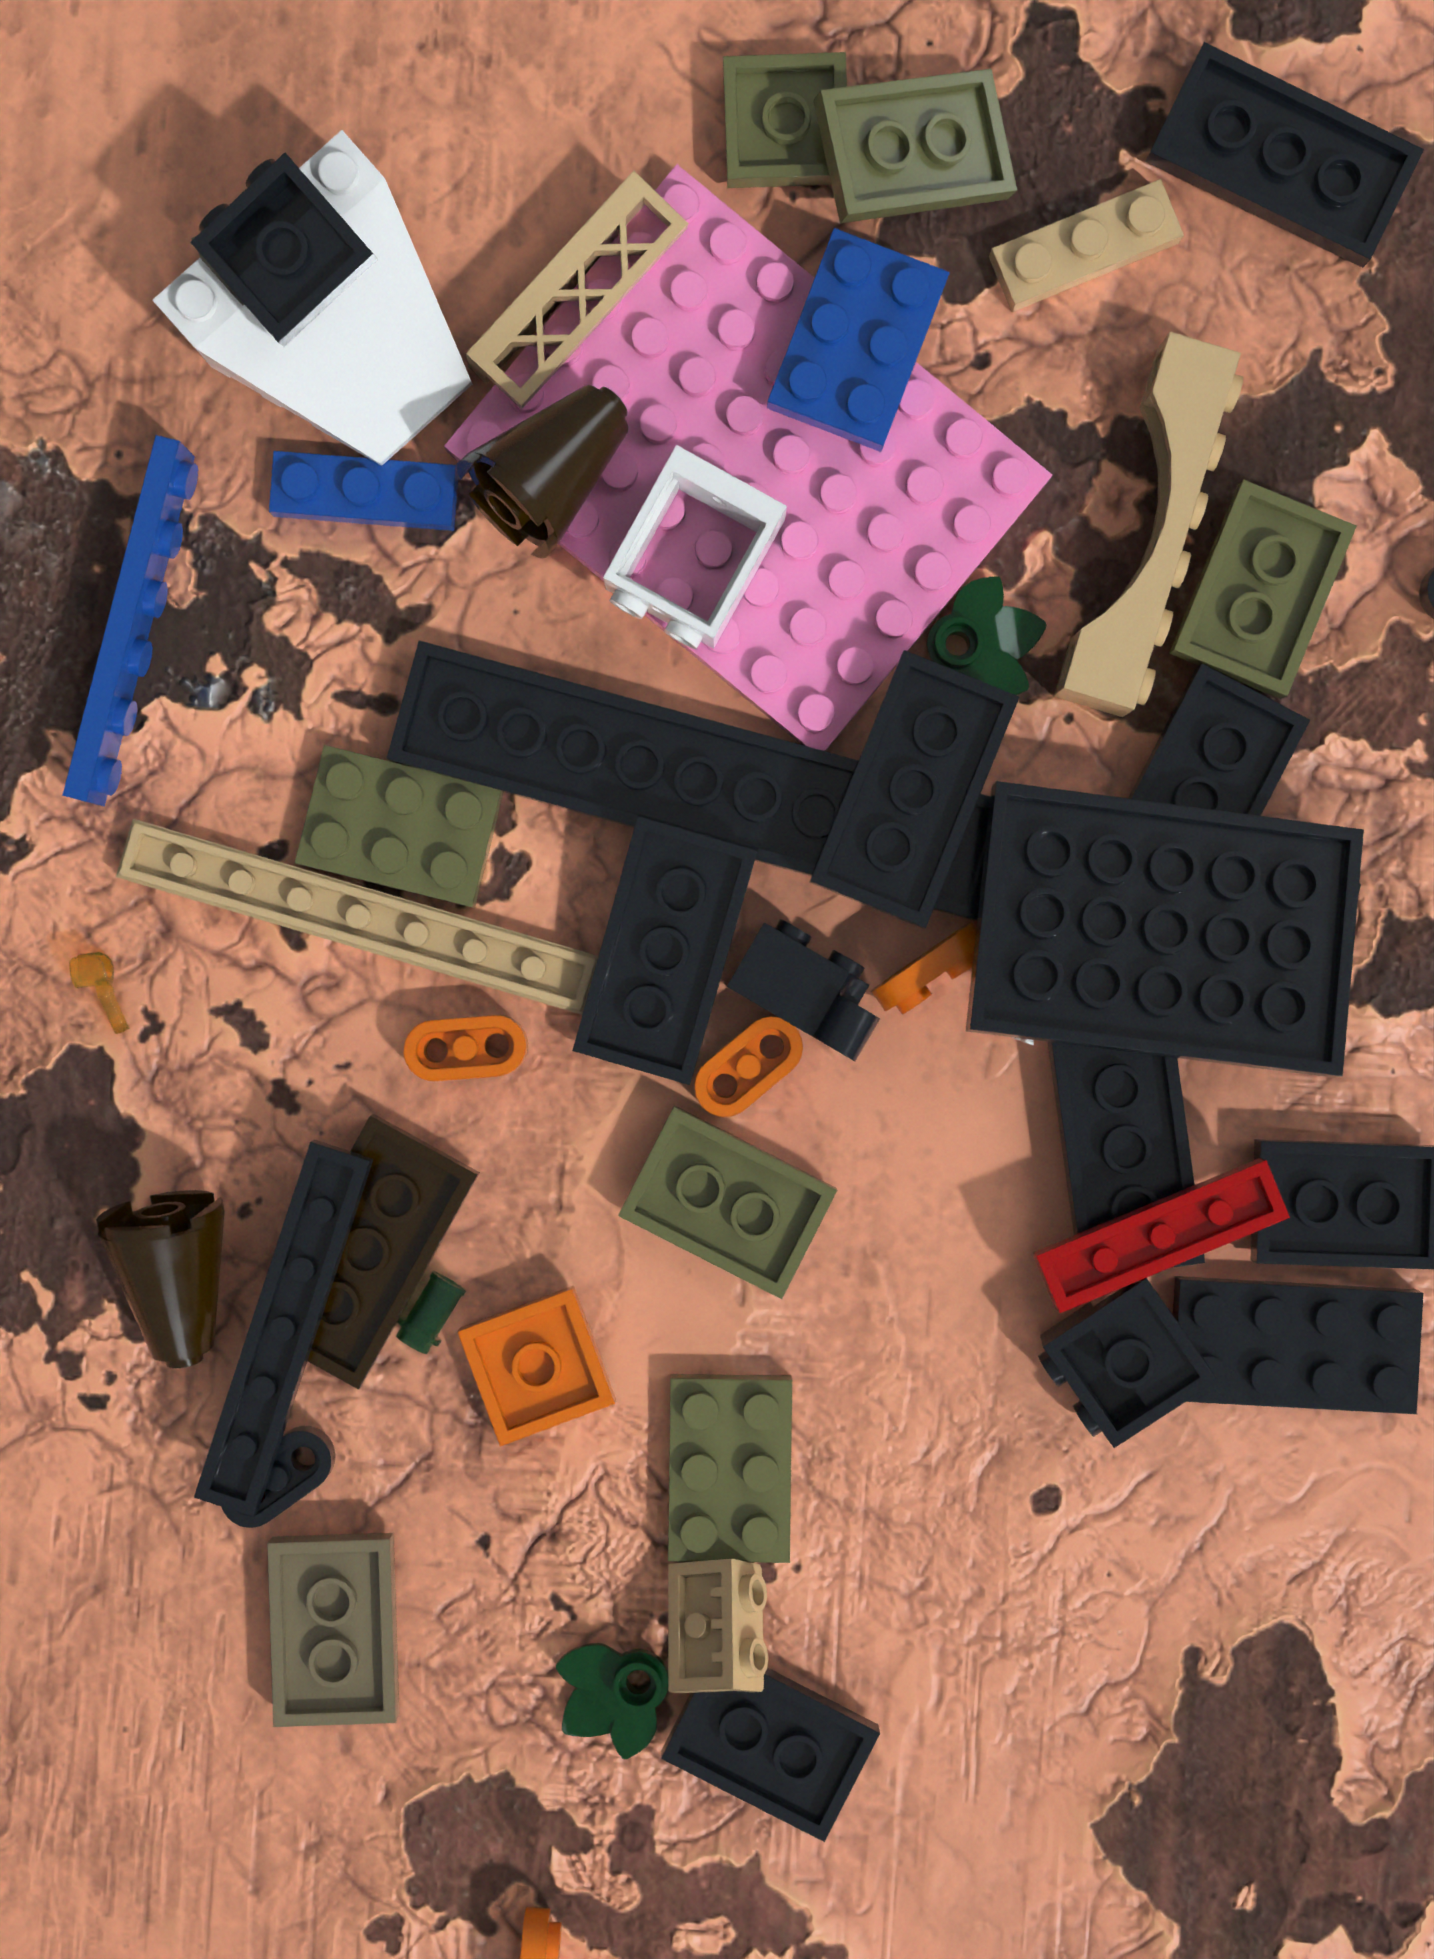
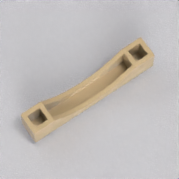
M1169 332L1157 349L1140 405L1141 413L1151 435L1158 469V505L1151 539L1138 570L1121 596L1102 615L1084 626L1070 639L1053 697L1120 717H1124L1135 710L1136 704L1145 705L1148 700L1156 674L1154 669L1147 668L1154 645L1161 647L1164 644L1173 618V611L1165 609L1171 587L1179 588L1181 586L1190 562L1191 553L1183 551L1189 528L1194 530L1198 528L1208 502V494L1200 492L1206 470H1215L1224 449L1226 435L1218 433L1223 412L1231 413L1243 385V376L1235 374L1241 355L1240 352L1173 332Z

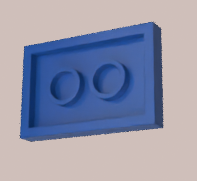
M834 228L767 401V409L882 452L950 272Z

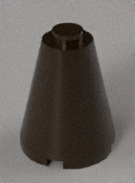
M585 385L467 453L457 463L458 476L461 480L469 472L476 485L468 494L485 518L503 536L516 546L520 545L525 539L539 546L531 555L537 558H546L558 546L628 433V424L625 419L628 415L627 408L622 400L609 388L601 387L598 389L591 385Z
M202 1190L173 1191L150 1195L152 1205L137 1211H132L131 1201L104 1211L96 1219L99 1238L151 1356L157 1361L166 1362V1366L169 1368H185L198 1364L203 1360V1354L214 1346L225 1210L221 1197L215 1201L214 1193Z

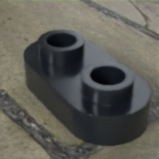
M299 1426L283 1434L265 1489V1499H262L258 1512L252 1517L222 1507L225 1515L229 1520L241 1527H259L268 1523L316 1489L325 1481L335 1464V1448L331 1439L322 1430L312 1426ZM298 1447L311 1449L315 1455V1463L312 1465L301 1464L296 1458V1449Z

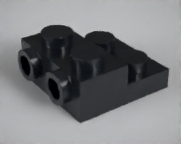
M286 152L276 161L268 159L258 165L246 180L247 189L230 205L224 203L212 209L199 225L200 233L190 242L283 347L378 260Z
M1147 1278L1119 1289L1095 1306L1089 1302L1040 1335L1045 1351L1038 1355V1358L1044 1369L1058 1387L1068 1382L1080 1399L1079 1402L1073 1405V1408L1086 1429L1093 1437L1103 1432L1113 1448L1218 1381L1209 1365Z

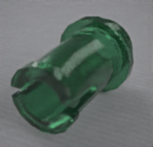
M432 1271L429 1276L428 1283L407 1318L401 1316L397 1321L401 1327L396 1337L406 1345L424 1354H428L432 1345L437 1347L440 1345L442 1340L438 1335L459 1299L466 1292L461 1285L435 1271Z

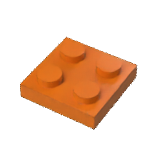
M574 1285L466 1325L457 1331L500 1447L608 1407L616 1402L615 1394Z

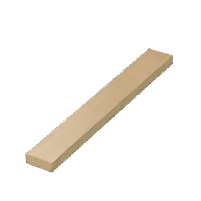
M136 819L132 820L116 874L117 878L581 1015L584 1011L599 957Z

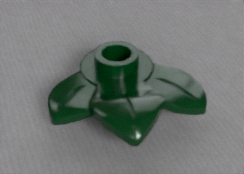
M985 577L971 581L958 592L951 614L939 619L931 628L926 643L928 656L935 663L1014 695L1024 693L1029 689V682L1022 666L1017 660L1028 653L1040 640L1046 630V622L1027 610L1003 606L1004 592L1000 577ZM951 635H959L964 638L967 643L966 653L960 656L952 655L946 648V639Z
M602 1643L585 1644L564 1654L556 1663V1670L564 1680L576 1688L571 1693L565 1707L562 1732L565 1735L576 1737H594L610 1733L616 1751L624 1760L646 1748L657 1730L655 1707L663 1701L668 1690V1670L662 1659L653 1652L644 1649H633L621 1654ZM635 1670H641L649 1676L650 1681L643 1687H635L628 1681L627 1676Z

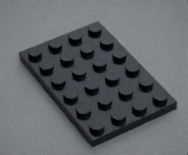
M996 781L991 787L966 1032L1332 1078L1343 1076L1364 829Z

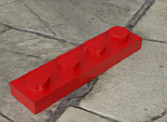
M1258 1158L1033 1252V1256L1055 1309L1059 1313H1063L1290 1218L1267 1160Z

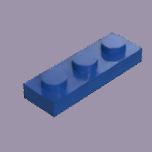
M273 451L269 512L274 517L454 531L459 476L456 465L388 460L381 466L369 458Z

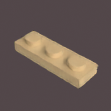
M1159 179L992 248L989 259L1010 310L1014 312L1177 245L1184 234L1163 182Z

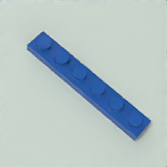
M155 435L62 795L105 807L107 795L112 796L116 792L121 779L122 763L117 757L122 737L128 736L131 733L136 721L137 703L132 700L138 676L144 677L151 663L153 648L152 643L148 641L154 617L159 618L162 615L166 605L168 586L166 582H163L169 558L174 559L181 547L183 526L178 521L184 499L190 500L192 498L198 481V466L194 463L195 456L178 440Z

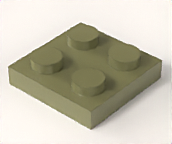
M846 52L723 56L727 188L831 185L813 100L820 90L847 87Z

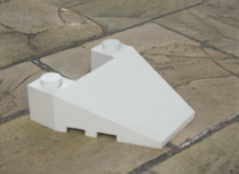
M341 130L299 169L378 260L285 347L279 344L246 305L242 306L201 258L197 259L158 294L153 301L213 369L229 378L232 377L259 393L263 398L289 410L311 423L313 427L382 466L473 384L385 178L345 132Z

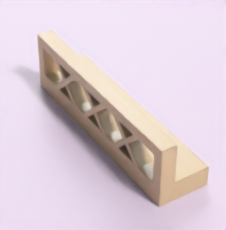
M633 171L466 353L468 367L486 384L491 380L522 409L687 230L689 223ZM644 205L668 227L654 243L627 244L626 225ZM619 235L620 244H611ZM628 255H642L628 270ZM600 256H620L621 279L612 289H585V275ZM601 300L586 316V301ZM562 301H579L580 324L570 334L543 335V322ZM521 346H537L538 369L520 388L501 370V367ZM544 346H559L545 361Z

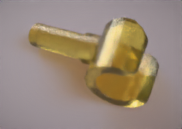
M100 952L80 954L72 958L69 962V969L75 988L95 987L97 997L101 1001L114 1033L118 1034L128 1030L129 1026L115 997V991L112 986L114 966L111 958Z

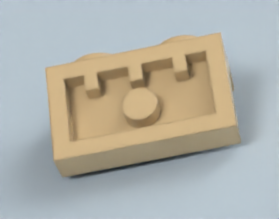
M736 1559L668 1564V1692L763 1691L764 1674L768 1666V1652L763 1641V1609L767 1601V1588L762 1577L760 1564Z

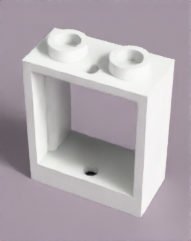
M676 445L603 577L606 590L613 593L609 601L622 611L638 619H642L645 613L648 612L668 623L664 632L690 648L697 649L700 642L714 649L785 521L787 506ZM678 490L685 492L757 532L708 621L630 579Z

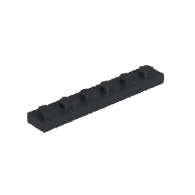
M318 1140L310 1142L194 1498L252 1517L258 1512L374 1160L373 1158Z

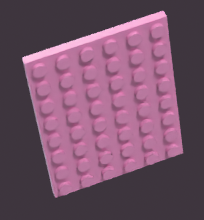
M676 164L655 191L689 223L687 230L522 409L494 385L444 447L447 453L459 462L470 451L585 385H591L598 389L607 387L612 390L627 408L628 415L625 419L628 424V433L559 542L562 548L602 581H604L603 577L676 445L787 506L785 521L714 649L700 642L697 649H693L677 640L675 641L798 743L826 751L895 668L904 650L909 651L1047 484L1052 474L917 362L911 373L882 452L767 409V401L815 278ZM644 205L626 225L627 244L654 243L668 227ZM619 235L611 244H620ZM628 255V270L642 255ZM600 256L585 275V289H612L621 279L620 256ZM601 300L586 301V316ZM563 301L543 325V335L570 334L580 324L579 301ZM526 346L505 371V374L520 388L538 369L537 346ZM544 346V360L546 361L559 346ZM678 490L630 579L708 621L757 532L685 492ZM648 612L645 613L648 619L663 631L665 630L668 623Z

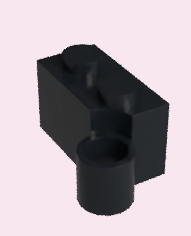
M782 919L779 920L775 928L763 923L727 987L856 1062L880 1020L874 1014L858 1006L869 987V984L859 979L865 968L835 950L831 952L828 959L807 948L812 937Z

